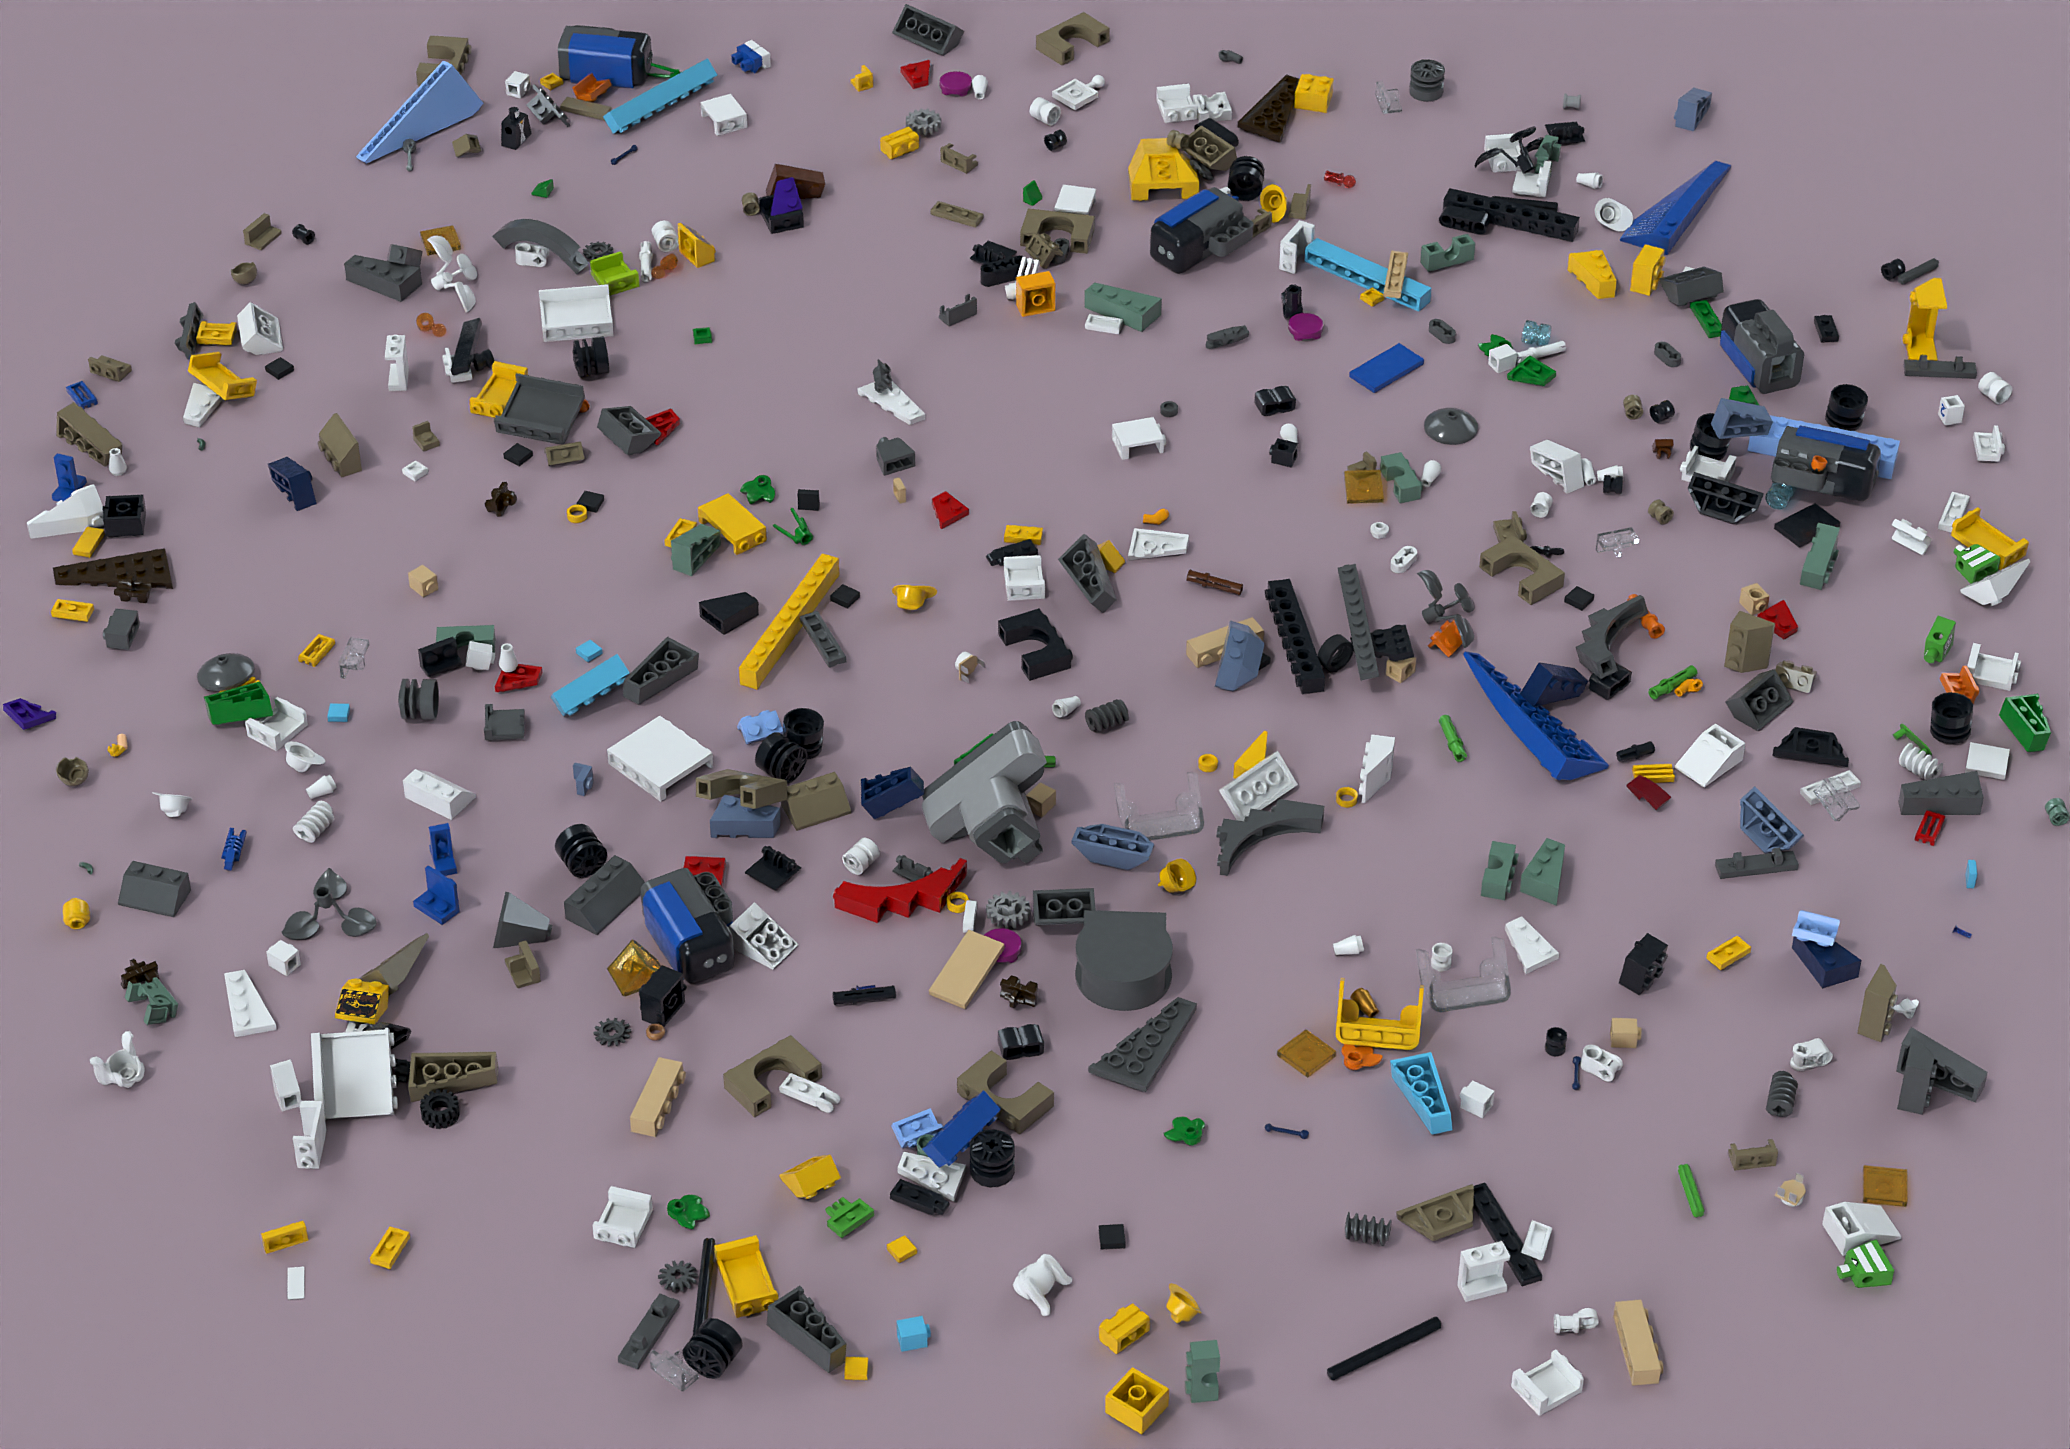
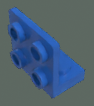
M428 865L425 867L428 890L416 898L413 904L415 908L443 925L460 912L457 884L453 879L447 878L439 870L433 869Z

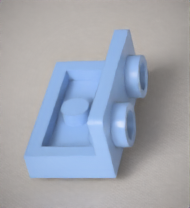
M765 710L755 717L751 715L745 716L740 719L741 721L737 725L738 730H741L746 745L764 740L774 732L783 734V728L776 710L772 712Z
M1800 910L1792 936H1796L1801 941H1815L1818 945L1824 947L1833 946L1837 937L1840 920Z
M930 1108L894 1122L891 1127L901 1148L907 1146L913 1148L917 1146L919 1137L923 1135L935 1136L942 1130L943 1125L942 1123H937Z

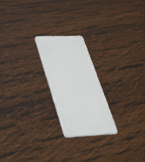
M304 1266L288 1268L287 1299L304 1298Z

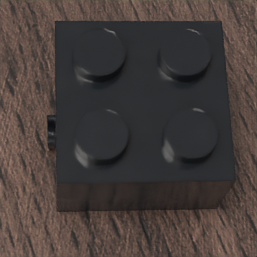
M144 495L106 496L105 506L102 507L106 537L144 535L146 519Z
M1649 933L1640 941H1636L1635 947L1626 956L1619 984L1639 996L1645 989H1650L1655 978H1659L1664 971L1662 965L1668 957V954H1666L1668 945Z
M661 965L657 971L653 972L648 982L641 986L639 996L643 1021L650 1024H660L665 1027L685 1003L684 991L687 989V986L684 984L683 973Z

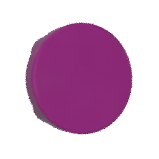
M960 71L943 74L939 80L942 94L966 96L972 87V78L970 75Z
M1300 313L1290 318L1288 329L1297 341L1311 338L1319 339L1323 332V321L1317 315Z
M998 928L984 934V936L1005 945V949L996 962L1013 963L1017 961L1018 955L1021 952V939L1017 933L1009 929Z

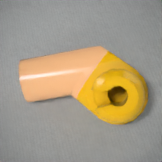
M117 735V745L112 744V747L108 746L107 750L111 756L118 757L127 750L126 735Z

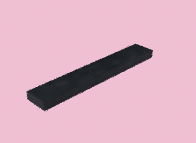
M480 318L463 322L450 370L452 375L462 374L470 370L482 325Z
M1484 1182L1474 1185L1473 1207L1494 1242L1503 1241L1510 1255V1260L1507 1263L1521 1286L1542 1281V1274L1531 1256L1521 1253L1523 1243L1487 1184Z

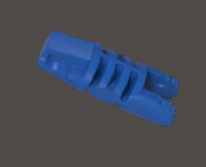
M229 828L221 859H225V870L232 871L234 862H239L247 834L246 830H242L240 836L234 835V828Z

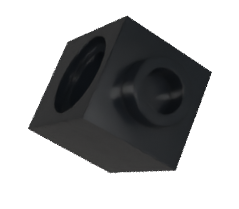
M1277 438L1275 444H1272L1269 450V455H1272L1271 463L1292 468L1298 455V443Z

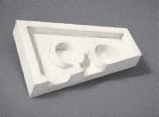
M1134 528L1128 561L1185 554L1189 535Z
M1522 916L1505 925V931L1512 946L1515 947L1518 953L1517 957L1524 966L1525 974L1559 958V953Z

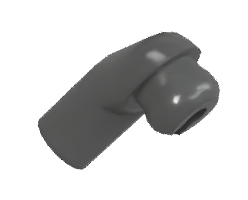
M1221 50L1219 52V58L1222 61H1234L1238 64H1241L1243 61L1241 55L1231 50Z

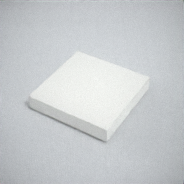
M1970 742L1965 773L1977 771L1979 776L2005 780L2010 749Z

